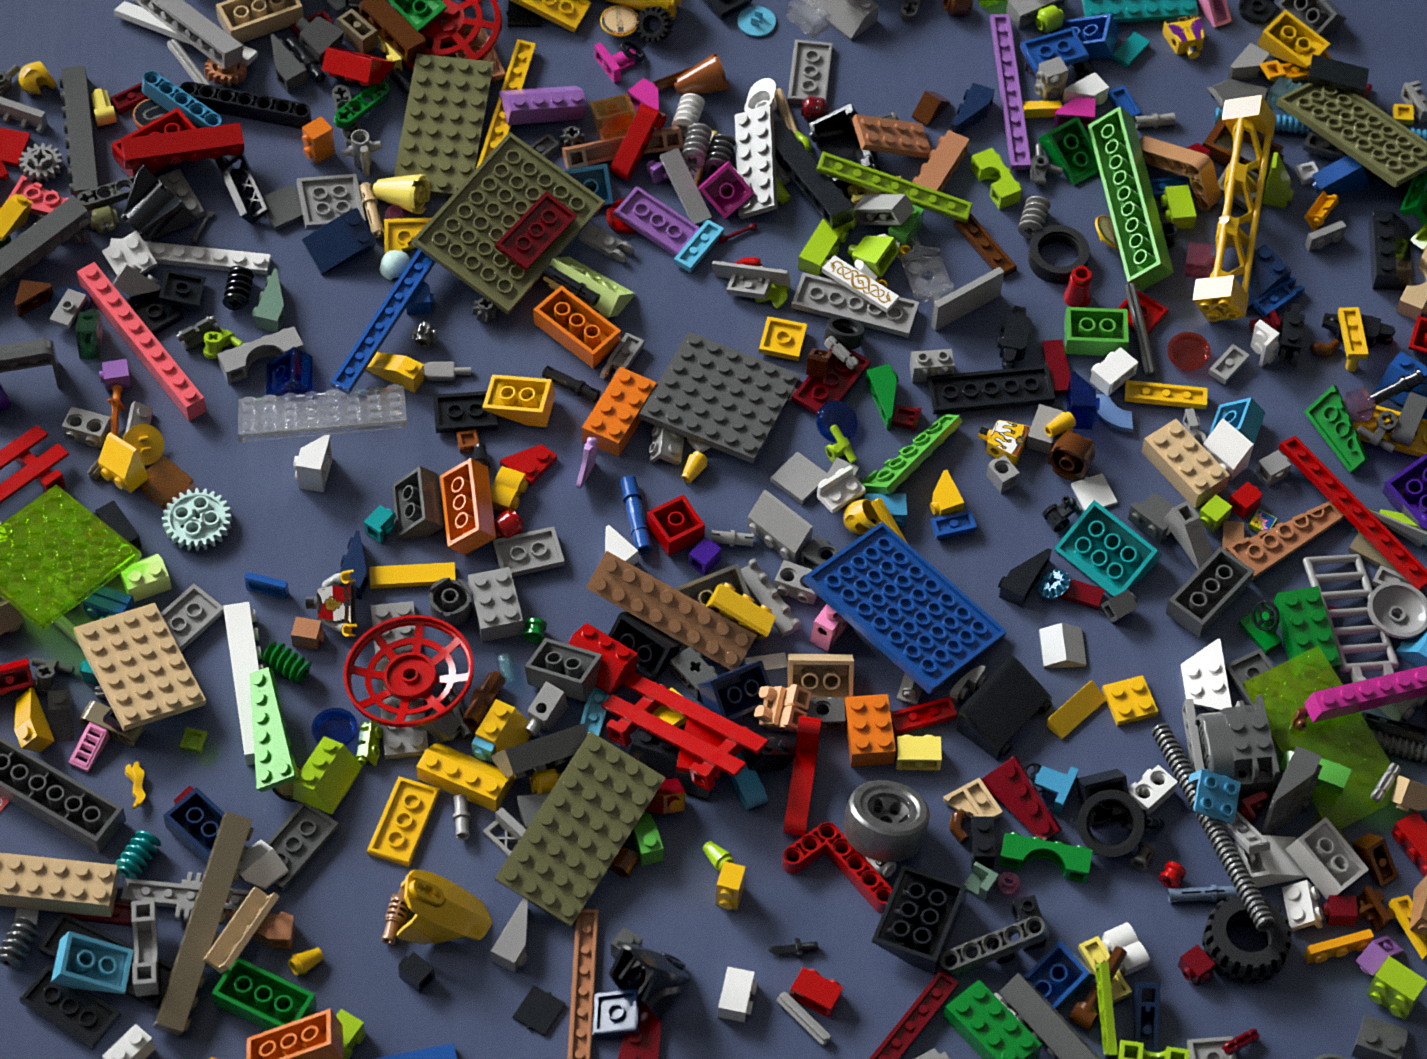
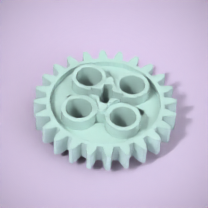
M196 488L195 493H191L187 489V495L180 492L179 499L172 497L173 504L167 503L168 510H163L164 517H162L164 532H166L167 538L172 539L173 544L179 543V548L187 545V550L189 551L192 546H195L196 551H198L200 546H203L207 550V544L210 543L212 546H215V540L222 542V535L227 536V529H231L230 522L232 517L230 507H228L226 500H222L221 495L216 497L215 491L207 494V489L205 488L202 493H199V489Z

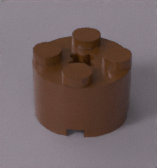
M1066 430L1057 438L1048 454L1047 462L1048 464L1051 463L1054 467L1053 471L1055 474L1064 479L1074 480L1075 477L1083 478L1095 457V443L1091 439L1076 434L1071 430Z

